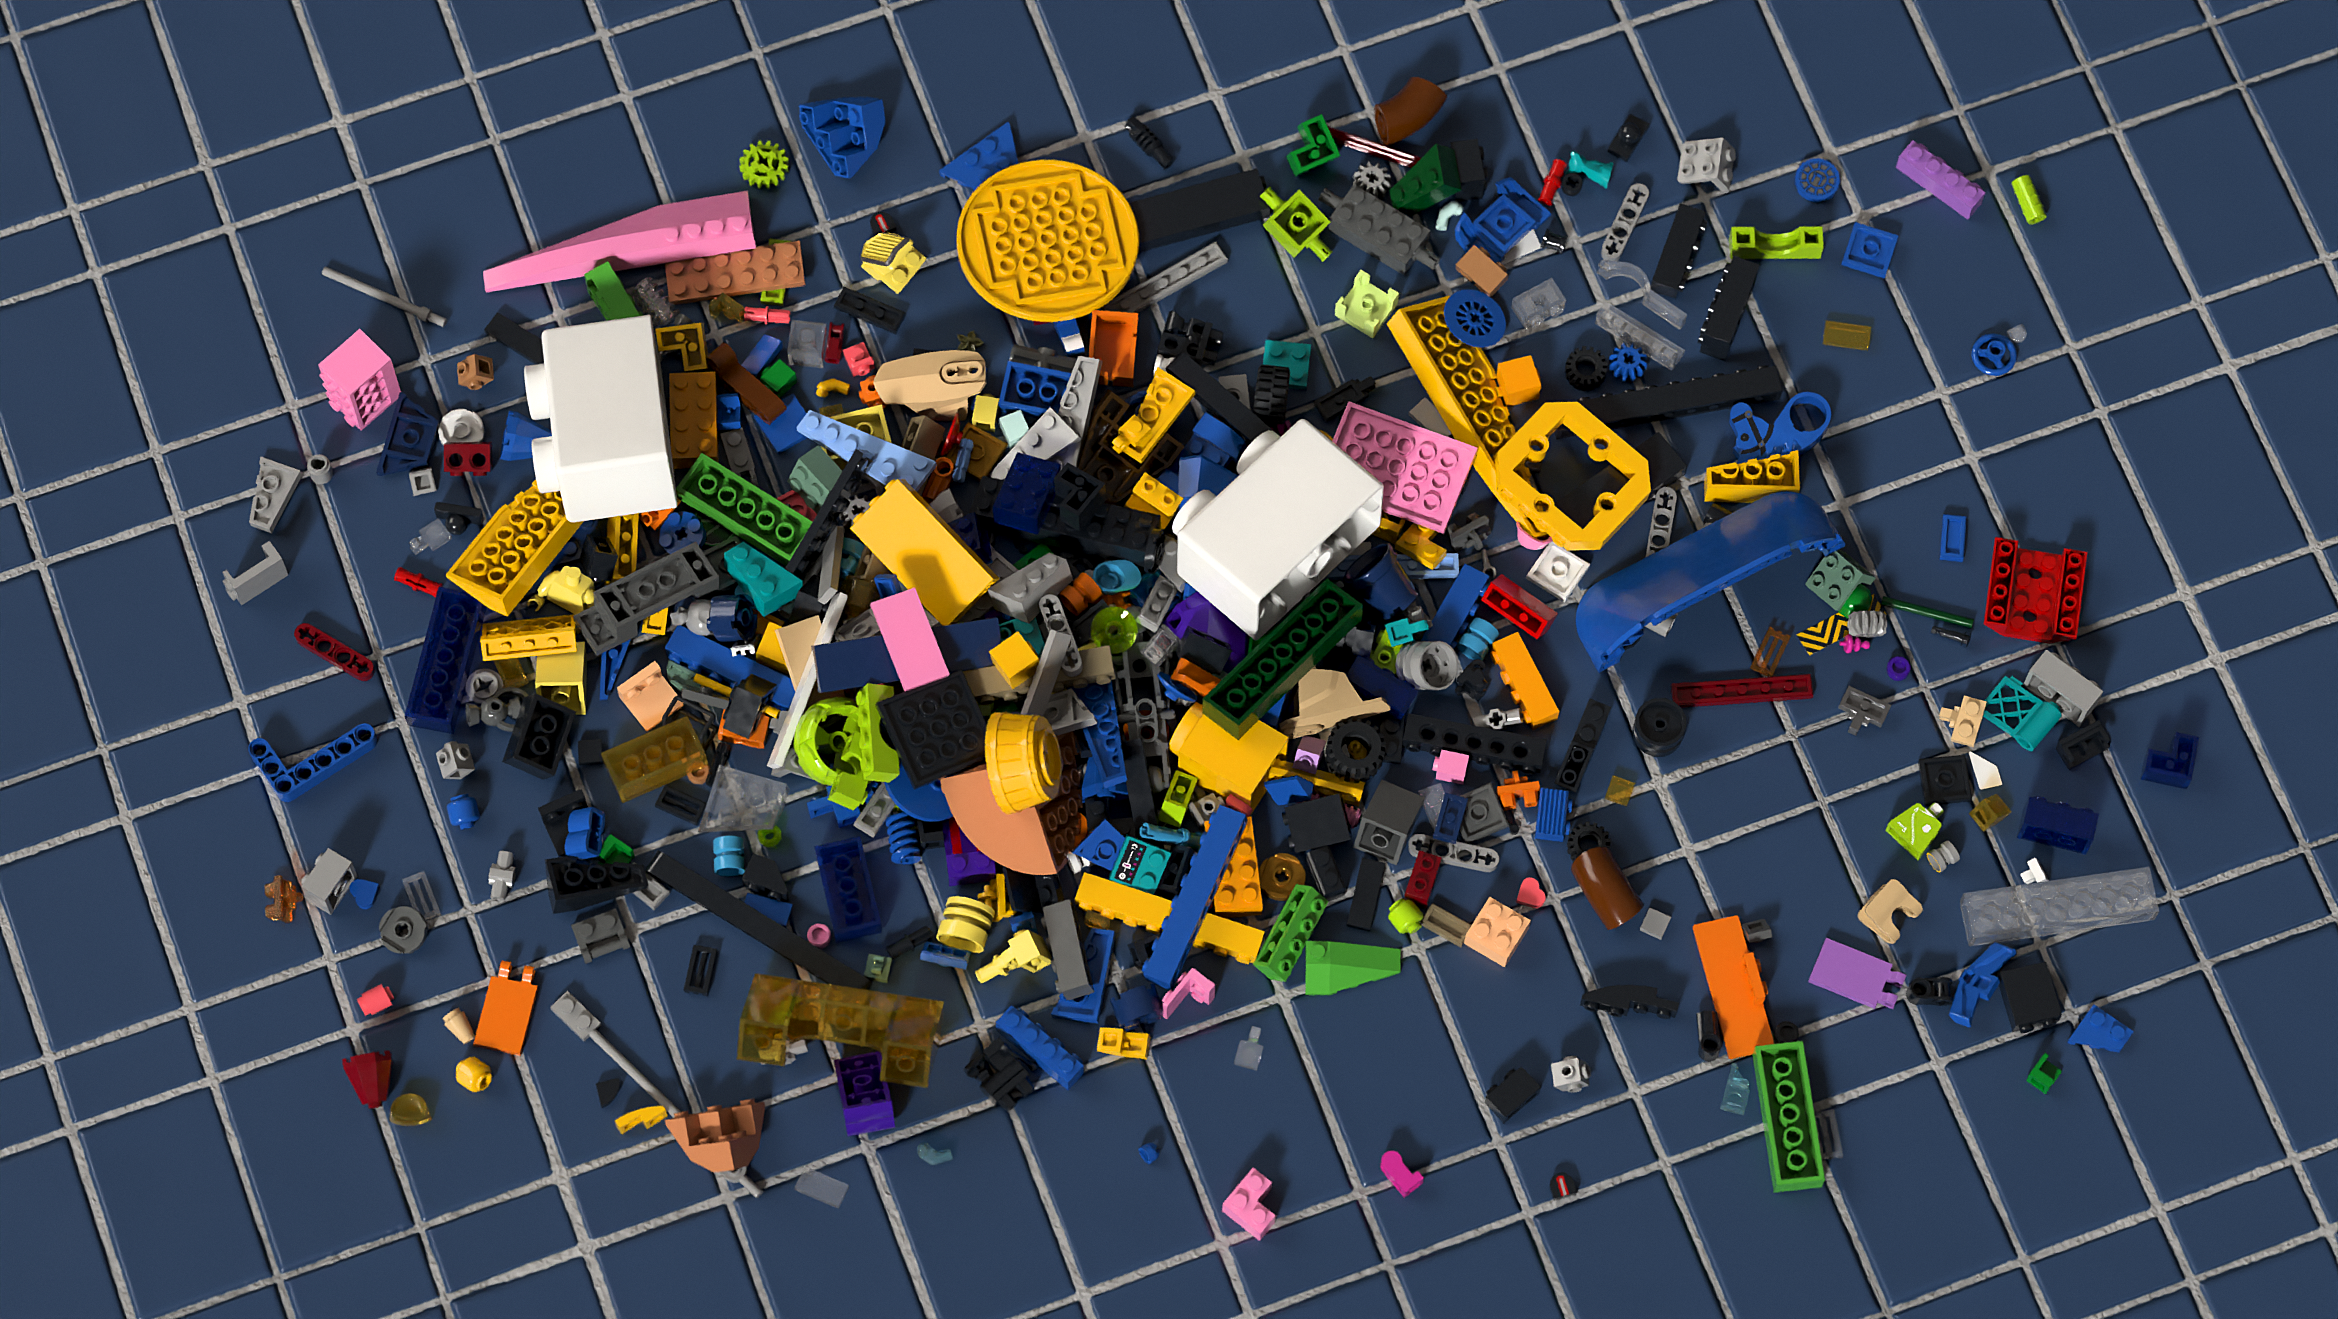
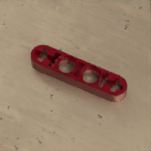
M303 623L296 627L294 636L300 646L358 680L367 681L373 677L375 673L373 663L365 656L308 623ZM309 631L311 638L315 639L314 644L308 637L302 639L301 633ZM323 641L331 643V648L326 652L318 649L319 644ZM341 653H349L351 658L346 663H340L338 656ZM355 660L357 665L363 668L367 665L368 672L363 671L360 674L359 668L354 665Z

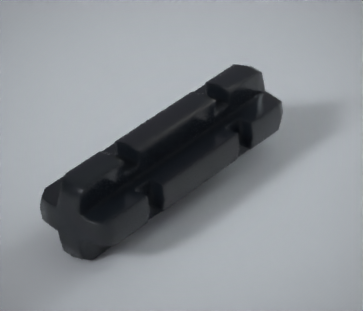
M725 743L718 744L717 754H714L709 769L710 774L707 775L705 781L706 785L712 788L718 787L719 778L722 776L727 761L726 758L730 752V745Z

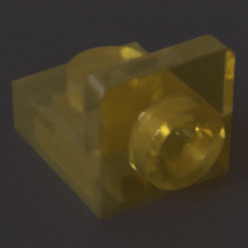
M722 292L719 297H715L711 301L709 313L710 317L714 320L723 312L730 320L736 319L741 323L744 319L745 308Z

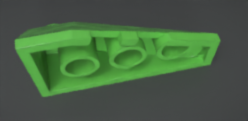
M1306 941L1305 995H1332L1337 993V991L1347 988L1351 989L1360 984L1377 981L1401 972L1400 949L1332 941Z

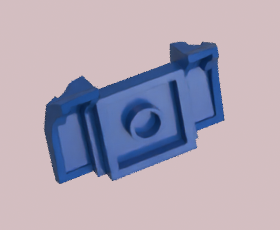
M1512 177L1496 182L1497 194L1500 197L1475 221L1472 222L1467 214H1462L1455 228V237L1465 253L1473 245L1477 248L1483 247L1491 255L1489 258L1494 263H1501L1505 259L1506 253L1533 228L1537 229L1552 215Z
M1205 412L1192 430L1194 434L1170 468L1162 471L1157 481L1178 494L1180 458L1204 455L1222 467L1227 468L1232 460L1238 464L1242 453L1247 448L1245 440L1230 427Z

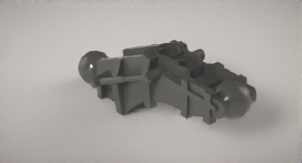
M1131 606L1127 607L1120 616L1121 628L1129 634L1130 643H1121L1122 655L1112 656L1116 678L1113 679V684L1120 714L1117 717L1119 724L1128 723L1129 740L1143 738L1141 730L1144 727H1150L1154 731V736L1151 739L1143 738L1146 757L1161 756L1162 768L1156 765L1148 766L1155 795L1163 791L1164 788H1169V781H1171L1165 720L1174 719L1175 711L1174 709L1170 710L1169 697L1165 695V700H1161L1157 674L1164 672L1170 675L1169 660H1172L1173 652L1167 651L1160 660L1163 661L1164 667H1157V664H1154L1144 654L1145 648L1152 640L1144 642L1143 632L1147 628L1135 621L1142 608ZM1142 661L1146 666L1145 671L1142 673L1135 672L1132 667L1133 663ZM1116 665H1123V670L1117 672ZM1134 678H1152L1155 703L1148 698H1143L1134 706L1130 680ZM1119 680L1124 681L1127 704L1124 705L1120 692L1121 689ZM1146 703L1151 706L1152 712L1150 715L1143 716L1139 713L1138 709L1141 704Z

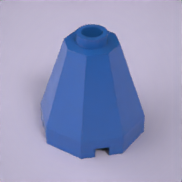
M509 410L505 424L507 426L502 438L500 459L513 461L533 458L532 440L552 436L551 430L519 412Z
M1089 757L1082 785V803H1085L1086 798L1108 797L1109 804H1116L1129 799L1126 782L1107 788L1104 787L1094 759Z

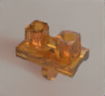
M281 875L274 876V882L265 884V894L270 899L274 898L275 904L266 905L265 916L271 920H281L285 923L292 922V910L297 909L296 903L303 901V894L296 892V886L292 885L290 880L283 879Z

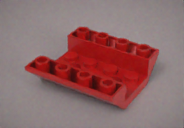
M1995 537L1983 624L2005 637L2048 644L2075 640L2078 632L2087 552L2064 548L2062 555L2017 548V540ZM2032 569L2038 570L2041 573V577L2034 579L2029 575V571ZM2031 612L2035 615L2036 620L2029 622L2025 620L2023 614Z

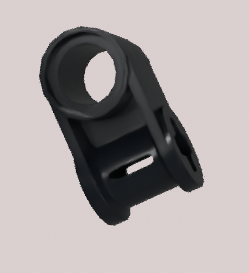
M1949 977L1916 978L1908 987L1906 998L1914 1005H1951L1953 1003L1950 993L1952 979ZM1913 988L1922 989L1924 995H1917Z

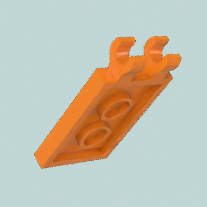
M502 960L499 976H491L473 1044L476 1047L521 1056L538 992V986L532 985L536 971L534 967L525 965L522 982L509 980L513 966L511 962Z

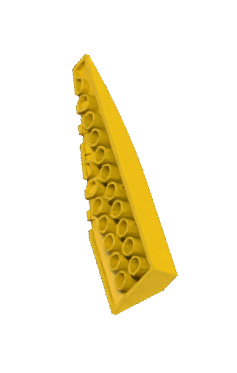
M1450 295L1399 309L1388 321L1387 325L1456 440L1478 448L1472 465L1516 522L1520 523L1521 528L1535 539L1547 536L1546 532L1538 530L1531 519L1523 517L1511 502L1504 501L1500 497L1499 492H1497L1495 458L1498 451L1516 434L1514 425L1509 422L1508 416L1510 413L1508 408L1503 405L1501 399L1503 393L1501 388L1496 385L1495 379L1497 376L1495 370L1482 348L1470 346L1460 341L1452 334L1445 322L1444 307ZM1523 464L1515 473L1531 485L1529 479L1531 477L1530 470L1525 468ZM1542 506L1536 507L1539 511L1544 512Z
M536 480L532 482L533 486L524 493L521 491L514 496L515 500L509 505L504 504L498 509L446 573L448 579L486 607L507 617L584 522H569L566 519L560 491L542 494L538 490Z

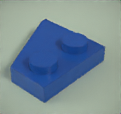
M2093 1005L2069 1038L2068 1043L2120 1052L2134 1031L2096 1005Z

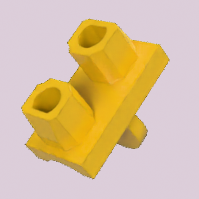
M997 874L995 879L990 880V885H984V892L977 895L978 901L984 902L995 911L992 922H999L1003 917H1011V915H1015L1017 912L1011 909L1010 902L1005 901V895H1008L1004 874Z

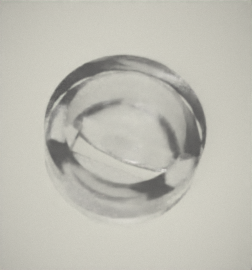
M2023 324L2007 331L2009 338L2015 343L2022 342L2027 336Z

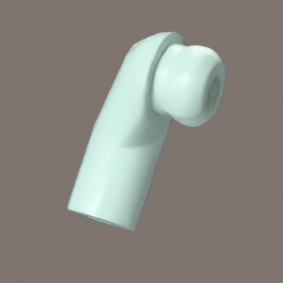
M1451 201L1441 208L1438 214L1436 229L1441 231L1447 230L1449 217L1453 214L1455 216L1460 215L1463 212V206L1457 201Z

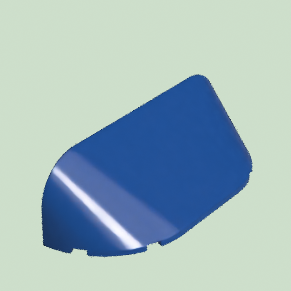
M1789 491L1769 494L1594 584L1584 594L1577 608L1576 628L1578 636L1598 673L1620 662V658L1625 652L1623 646L1631 645L1644 634L1642 629L1650 622L1653 626L1658 625L1701 600L1778 561L1792 555L1790 550L1799 548L1801 553L1814 551L1818 548L1823 552L1824 556H1827L1845 547V542L1825 510L1812 498L1801 493Z

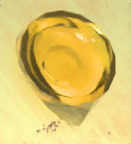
M404 1094L396 1098L392 1103L389 1120L397 1125L415 1126L431 1121L432 1117L422 1097L417 1094Z

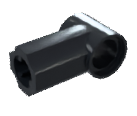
M1704 1010L1696 1014L1699 1041L1698 1054L1702 1060L1711 1062L1718 1058L1722 1042L1719 1037L1717 1012ZM1711 1044L1715 1047V1050L1708 1051L1704 1046Z

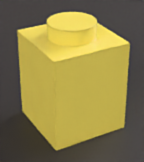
M990 394L976 395L972 424L984 431L995 432L999 413V398Z

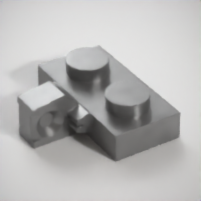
M1848 686L1838 708L1850 713L1848 719L1853 721L1848 733L1856 736L1861 725L1867 727L1871 723L1881 728L1891 705Z

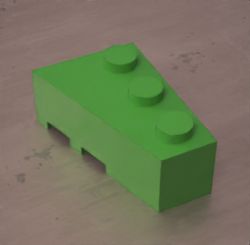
M608 261L584 274L588 294L606 321L643 316L641 311L637 312L633 298L629 293H626L623 283L616 276Z

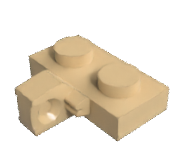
M1964 696L1961 707L1955 706L1954 710L1941 708L1939 719L1950 722L1949 727L1954 728L1951 737L1952 742L1970 747L1975 746L1987 706L1986 701Z

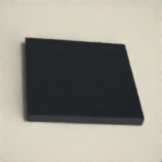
M962 669L949 674L945 678L902 692L875 704L914 790L986 762L985 735L987 723Z

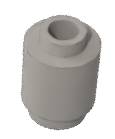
M320 454L314 455L309 459L307 468L311 479L317 484L329 482L333 476V469L329 459Z

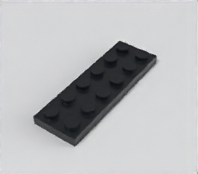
M855 449L785 568L792 574H804L811 570L815 563L813 558L817 552L820 553L827 542L825 540L829 532L832 533L838 524L836 519L841 512L844 513L850 504L849 497L852 492H857L861 486L862 481L860 479L862 475L871 469L874 463L872 461L874 454L867 450Z

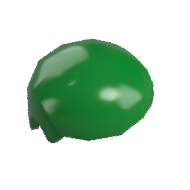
M1862 583L1858 584L1839 613L1849 618V615L1853 612L1868 611L1872 603L1870 589Z

